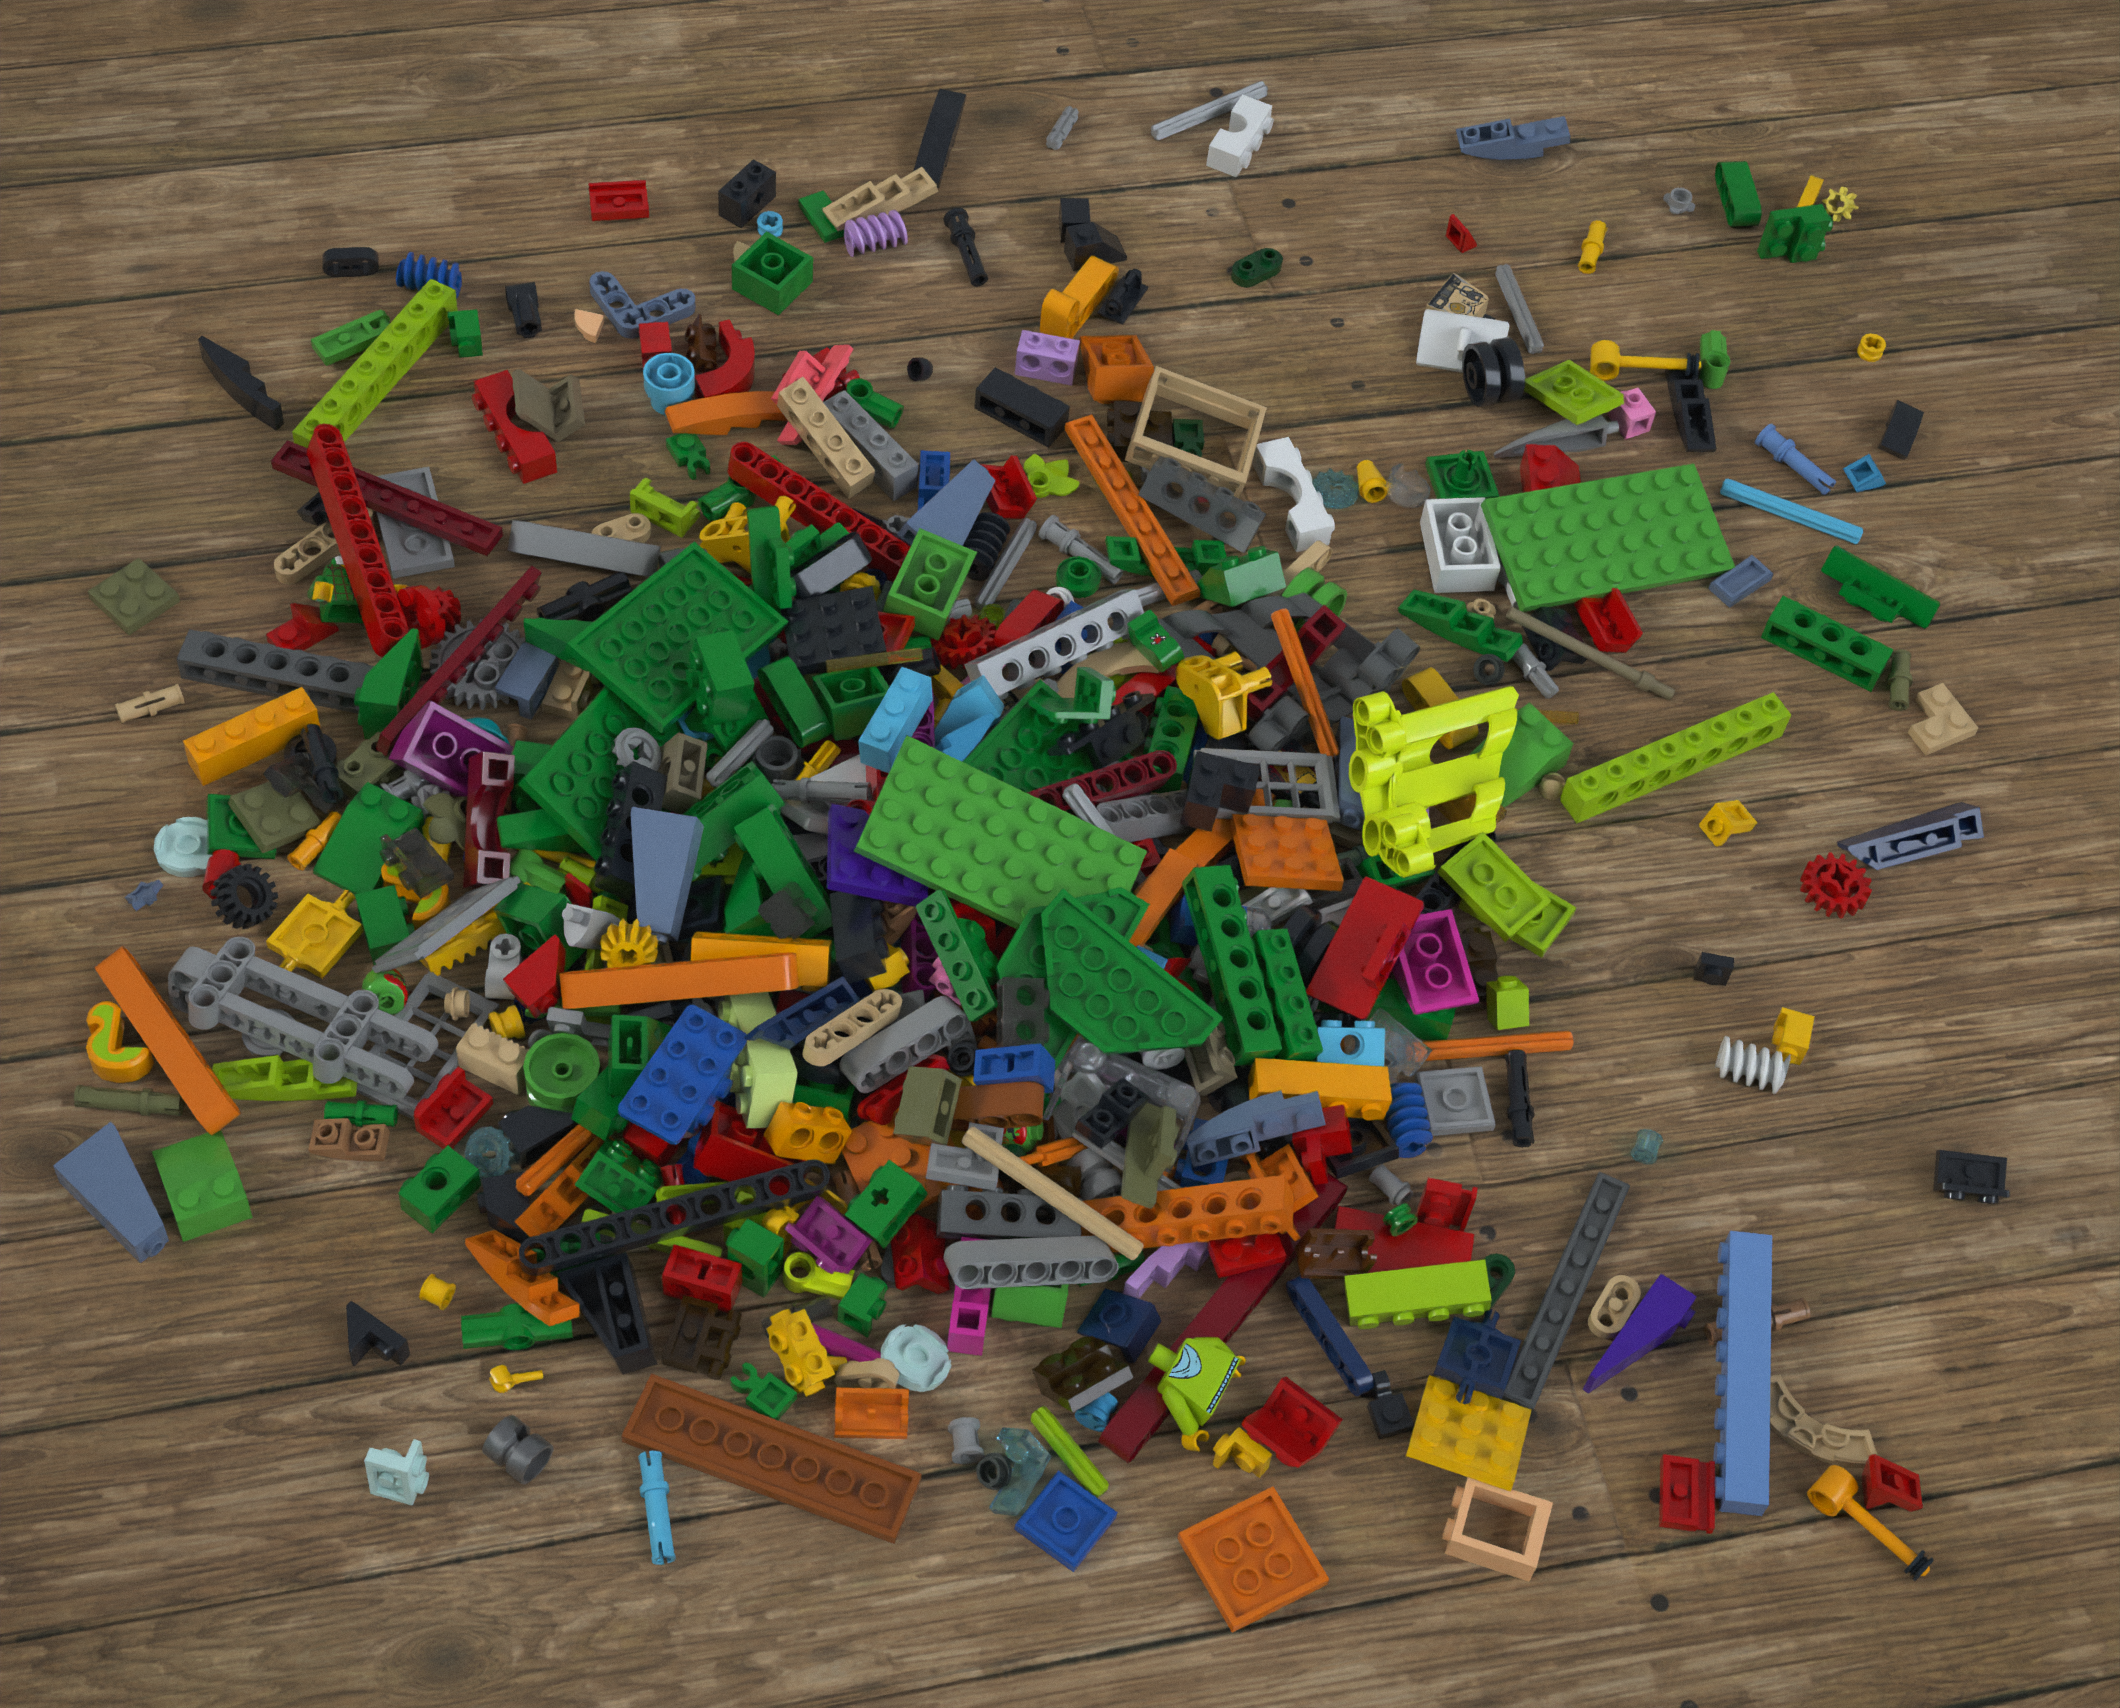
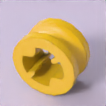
M1865 334L1857 348V353L1865 361L1876 362L1881 359L1886 342L1877 334Z

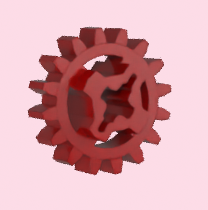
M976 614L971 619H968L966 615H962L957 620L952 617L950 618V624H946L939 641L933 638L930 639L931 647L935 648L942 666L950 663L951 669H955L958 664H962L963 668L966 669L964 664L997 649L994 645L997 630L994 623L989 624L987 617L979 620Z
M1832 852L1828 853L1826 859L1820 854L1817 855L1814 862L1809 861L1800 878V881L1803 882L1800 892L1808 893L1805 902L1810 903L1814 901L1816 903L1814 910L1817 912L1821 908L1825 909L1827 917H1830L1832 912H1837L1838 917L1842 919L1846 911L1851 916H1854L1858 909L1862 910L1872 892V889L1869 888L1872 882L1871 878L1864 877L1867 871L1866 868L1857 869L1855 867L1857 860L1854 859L1849 863L1845 861V854H1841L1839 859H1836Z

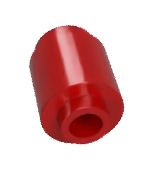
M220 849L214 851L213 855L208 859L202 890L211 899L217 898L210 895L211 890L215 888L213 885L214 881L223 873L241 865L238 854L230 850Z

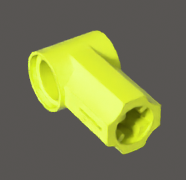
M796 1252L787 1257L783 1270V1283L789 1291L794 1293L807 1291L842 1300L851 1287L855 1270L851 1269L848 1274L835 1271L833 1274H830L822 1269L811 1255L805 1252ZM795 1267H802L806 1269L808 1275L804 1278H796L790 1273V1270Z

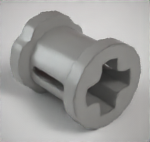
M962 1417L949 1423L948 1432L953 1436L954 1451L951 1456L954 1463L971 1464L983 1459L984 1449L979 1446L977 1432L980 1428V1421L977 1418Z

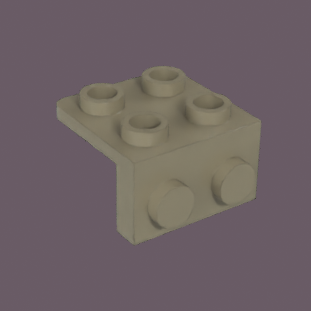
M520 369L512 372L516 404L515 411L521 420L527 421L539 429L540 432H544L545 435L550 436L557 442H560L585 425L580 380L574 375L570 374L549 389Z

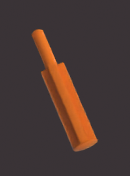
M1071 1136L1037 1146V1151L1019 1158L1029 1165L1038 1163L1039 1167L1070 1159L1089 1147Z

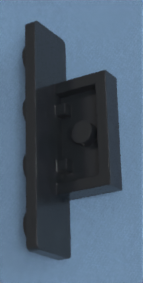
M1134 691L1122 697L1123 702L1111 706L1110 719H1098L1096 724H1079V730L1076 732L1064 734L1056 739L1057 744L1047 750L1049 756L1069 755L1085 745L1094 770L1104 768L1119 760L1146 742L1135 712L1155 700L1153 693L1140 694V691Z

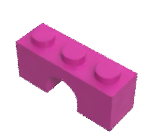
M961 1237V1241L985 1240L978 1238ZM955 1285L948 1333V1352L982 1356L991 1288L962 1289Z

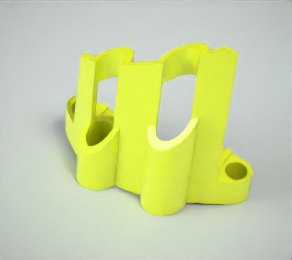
M1513 686L1402 715L1399 710L1396 711L1391 698L1384 691L1354 700L1353 720L1356 751L1353 752L1349 762V780L1354 791L1360 793L1365 815L1362 838L1365 851L1369 856L1380 855L1382 861L1400 877L1405 878L1433 870L1436 867L1434 865L1433 853L1474 839L1482 832L1485 834L1494 832L1496 828V814L1502 803L1505 791V779L1499 777L1502 755L1512 739L1517 722V709L1515 705L1519 694ZM1489 722L1487 739L1479 753L1439 764H1434L1430 760V752L1433 745L1444 734ZM1476 794V803L1470 818L1431 829L1430 819L1426 811L1428 807Z

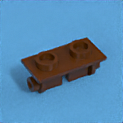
M698 314L694 323L689 324L685 332V341L688 342L686 358L692 363L694 372L699 370L706 373L717 369L716 351H714L716 348V330L709 323L702 324V315Z

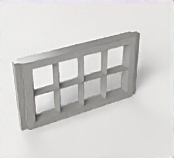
M1201 748V750H1194L1193 752L1194 758L1196 751H1201L1260 765L1262 782L1257 781L1256 789H1263L1265 806H1250L1248 814L1307 819L1318 818L1327 820V823L1339 822L1340 820L1332 756L1320 753ZM1268 765L1288 766L1290 783L1270 782ZM1295 767H1315L1317 784L1297 783ZM1271 790L1291 791L1293 807H1273ZM1298 791L1318 792L1320 809L1300 808ZM1219 807L1216 818L1231 819L1232 814H1246Z
M508 877L466 892L375 960L376 965L372 967L375 973L385 972L425 959L518 888L517 884L521 882L519 877Z
M429 971L408 997L404 1009L397 1013L395 1017L408 1022L414 1014L435 1024L430 1031L434 1036L440 1028H443L463 1037L466 1031L445 1022L450 1014L444 1012L439 1019L418 1009V1007L429 992L445 999L446 993H451L455 987H459L460 990L468 989L441 976H436L433 972ZM468 990L470 994V1012L479 1015L474 1023H477L478 1027L483 1026V1029H486L490 1024L488 1013L497 1012L500 1008L499 1004ZM375 1043L369 1053L402 1066L412 1075L430 1083L419 1101L408 1095L402 1099H396L360 1083H357V1092L382 1105H398V1113L413 1120L417 1104L423 1098H429L437 1089V1085L442 1077L448 1073L451 1074L459 1066L456 1049L452 1054H449L437 1048L433 1054L446 1060V1063L436 1077H433L413 1067L417 1060L411 1058L406 1064L386 1054L385 1052L388 1048Z

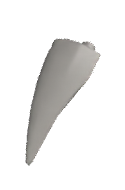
M1602 415L1579 425H1575L1568 419L1533 431L1494 452V457L1523 456L1526 444L1556 445L1563 452H1581L1606 446L1607 434L1619 432V424L1616 420L1607 422Z
M567 903L566 908L562 912L564 936L568 945L583 949L601 950V936L607 933V928L611 923L619 926L621 921L614 914Z

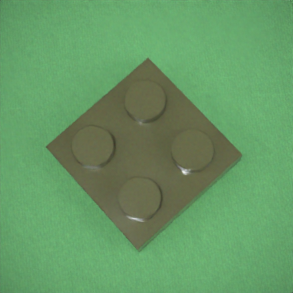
M137 558L88 591L89 599L128 635H131L180 602L178 593L140 558Z
M288 775L232 795L228 802L262 853L305 837L310 829L315 830L321 824L319 818Z

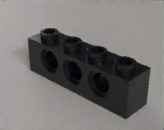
M632 761L623 770H618L612 780V788H614L613 797L606 809V815L609 817L607 826L600 838V843L603 846L601 855L594 867V872L597 873L595 887L628 901L636 896L631 809L632 807L661 811L668 776L635 761Z

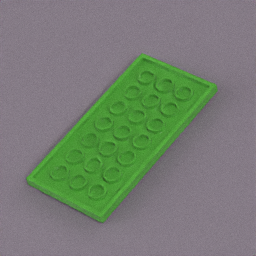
M1695 464L1489 498L1481 503L1482 511L1519 610L1522 612L1536 610L1541 606L1553 607L1575 603L1581 598H1602L1612 592L1611 588H1618L1621 594L1721 576L1735 568Z
M908 735L903 740L854 849V852L936 891L938 889L944 890L948 897L1015 929L1019 927L1030 908L1049 905L1063 888L1075 898L1105 892L1118 887L1131 892L1147 852L1128 841Z

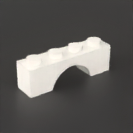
M1289 437L1257 444L1252 464L1262 485L1284 490L1292 496L1297 504L1289 510L1285 531L1295 551L1307 550L1318 540L1329 545L1331 534L1335 530L1334 519L1331 514H1327L1322 495L1319 491L1316 492L1312 484L1311 473L1308 469L1305 470L1301 462L1299 449L1297 447L1294 448Z

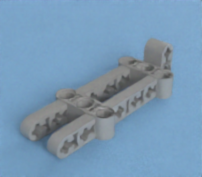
M245 937L229 939L217 955L198 947H189L168 974L169 1001L178 1010L188 1013V1020L192 1026L204 1030L213 1028L218 1023H221L313 1063V1075L323 1083H335L344 1076L390 1097L402 1099L414 1083L412 1074L400 1065L362 1050L363 1046L370 1040L414 1060L426 1062L431 1058L439 1045L436 1037L426 1029L379 1010V999L372 991L365 989L357 990L351 995L346 996L255 957V945L250 939ZM244 987H247L330 1024L323 1033L238 995Z

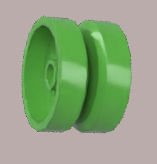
M1309 567L1302 570L1290 582L1282 596L1288 598L1300 593H1307L1320 604L1327 606L1338 617L1347 599V591L1334 582L1325 584L1324 576ZM1301 618L1292 619L1296 632L1306 623Z
M563 1032L547 1035L535 1042L526 1053L523 1064L528 1103L535 1107L573 1113L577 1097L601 1073L598 1052L592 1044L579 1035Z

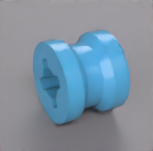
M1108 1392L1075 1412V1418L1086 1428L1103 1432L1110 1422V1414L1116 1412L1119 1402Z

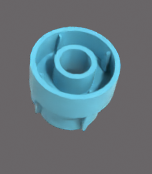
M662 353L652 357L645 364L643 369L644 389L655 411L666 416L664 412L666 407L692 400V396L695 394V372L692 363L686 357L676 353Z

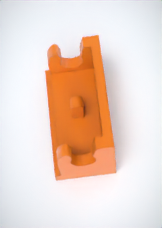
M836 1387L834 1438L907 1439L909 1389Z

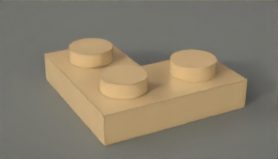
M1944 683L1917 694L1915 701L1929 719L1912 725L1908 734L1925 756L1976 734L1979 729Z

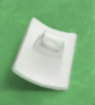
M1426 309L1422 321L1416 364L1418 366L1462 372L1464 348L1470 343L1483 341L1489 344L1493 339L1507 337L1509 323Z

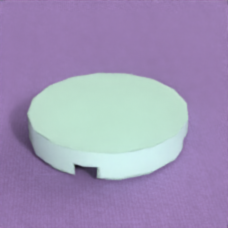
M182 817L176 819V823L170 826L167 824L161 828L154 841V853L159 866L167 873L177 877H195L204 874L208 859L212 856L207 855V820L199 817Z
M906 1324L899 1325L886 1337L881 1347V1358L894 1363L895 1368L899 1371L900 1376L897 1384L918 1392L934 1390L945 1380L951 1368V1359L949 1360L947 1355L949 1350H947L946 1343L936 1332L925 1326L915 1324L913 1327H905Z

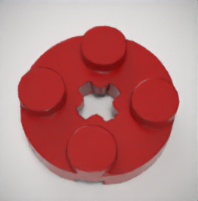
M424 585L400 589L397 597L408 626V632L412 628L418 629L421 649L440 643L445 634L446 624L445 618L439 619L437 609L442 607L436 595Z

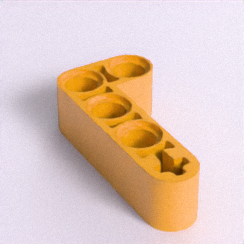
M1091 256L1063 292L1051 289L1046 295L1041 309L1040 333L1073 339L1113 287L1119 273V268L1100 258Z

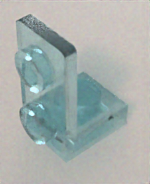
M1003 1427L996 1440L1006 1450V1456L1014 1461L1015 1464L1012 1467L1009 1483L1004 1488L999 1489L989 1509L994 1514L1016 1516L1025 1506L1027 1498L1043 1475L1044 1469L1052 1456L1028 1429Z

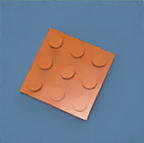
M1232 814L1230 826L1245 886L1327 891L1342 890L1344 879L1327 820Z
M898 1108L893 1112V1118L887 1125L881 1126L872 1121H867L851 1129L852 1132L842 1149V1153L860 1193L870 1184L873 1172L878 1167L884 1166L888 1160H891L919 1181L928 1192V1195L914 1211L916 1212L936 1202L941 1190H947V1186L959 1184L926 1179L931 1145L912 1144L893 1134L895 1117L899 1111ZM949 1134L947 1146L956 1147ZM883 1199L880 1201V1203L884 1205L888 1203Z
M1274 1486L1178 1533L1177 1539L1232 1633L1328 1585L1329 1577Z

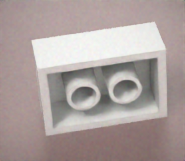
M1485 497L1425 500L1420 526L1434 593L1494 591L1500 572V564L1493 537L1481 508V503L1485 500Z

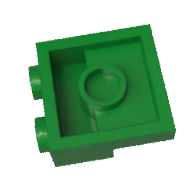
M1823 204L1771 211L1757 249L1760 258L1765 259L1787 255L1790 263L1816 260L1818 253L1825 250L1826 243L1824 237L1826 232H1830L1833 228L1832 217L1828 215Z

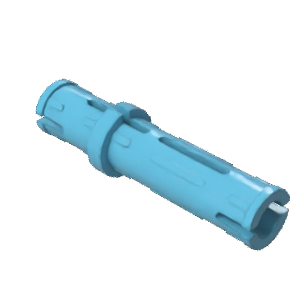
M652 1450L649 1451L650 1458H647L646 1452L638 1456L643 1483L639 1488L640 1496L645 1498L652 1563L662 1565L664 1564L665 1557H667V1562L671 1563L676 1559V1556L674 1554L666 1497L669 1493V1484L664 1481L662 1453Z

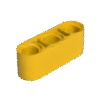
M1432 667L1407 677L1402 681L1404 695L1416 711L1459 700L1441 675ZM1478 725L1448 732L1438 740L1445 748L1452 749L1476 738L1479 733Z

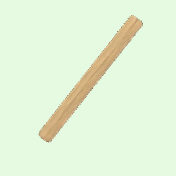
M970 1127L962 1138V1143L1128 1259L1135 1260L1144 1246L1142 1242L977 1128Z

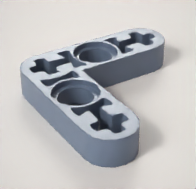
M601 271L596 272L590 277L589 283L592 297L619 334L625 338L633 339L639 337V324L668 321L670 325L691 316L695 312V295L688 289H676L635 305L611 273ZM616 301L624 304L621 308H613L609 305ZM654 310H660L664 314L654 317L649 313Z

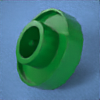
M1080 556L1069 557L1058 565L1055 580L1057 587L1068 589L1074 598H1086L1093 595L1099 589L1101 572L1097 564L1088 558Z

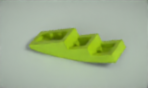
M278 1055L215 1063L212 1069L232 1099L258 1101L325 1100L355 1097L358 1082L344 1076L335 1083L320 1082L313 1075V1063L304 1059L283 1062Z

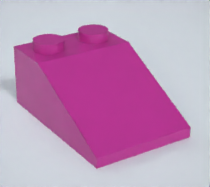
M1452 909L1419 915L1392 969L1414 1015L1478 1003V994Z

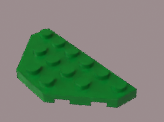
M1122 887L1093 895L1076 897L1078 901L1128 941H1130L1150 905ZM1047 906L1030 908L998 961L995 973L1015 1046L1041 1043L1054 1058L1056 1071L1077 1033L1050 1012L1041 913Z
M1064 888L1041 913L1050 1012L1103 1055L1202 1046L1223 1020L1219 1013Z

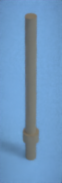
M1512 606L1506 614V618L1634 682L1635 687L1645 692L1650 690L1667 700H1671L1675 693V689L1655 680V676L1645 670L1640 672Z

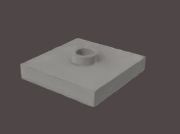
M1482 1066L1416 1072L1415 1082L1422 1087L1423 1091L1420 1096L1424 1097L1425 1104L1423 1107L1428 1112L1425 1119L1430 1122V1128L1427 1131L1431 1132L1433 1136L1494 1131L1496 1124Z

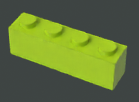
M1485 1260L1355 1274L1344 1277L1350 1326L1358 1325L1359 1329H1372L1378 1327L1379 1323L1393 1321L1394 1325H1407L1413 1323L1414 1319L1428 1317L1429 1321H1442L1448 1319L1451 1314L1463 1313L1465 1317H1477L1483 1315L1486 1310H1490L1492 1301Z

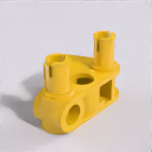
M781 496L777 499L775 506L779 508L781 538L786 543L790 540L786 522L795 510L796 505L792 504L793 500L789 497ZM735 502L730 506L724 519L715 520L702 529L699 535L702 541L700 547L705 548L707 553L719 563L735 561L751 574L748 532L744 530L748 523L747 510H745L746 507L743 504Z
M1235 651L1215 660L1204 655L1187 657L1179 662L1175 670L1179 688L1183 694L1194 700L1205 733L1217 740L1246 730L1248 694L1272 685V680H1266L1271 678V674L1266 667H1261L1244 675L1238 674L1237 671L1243 670V665H1237V663L1242 662V659Z

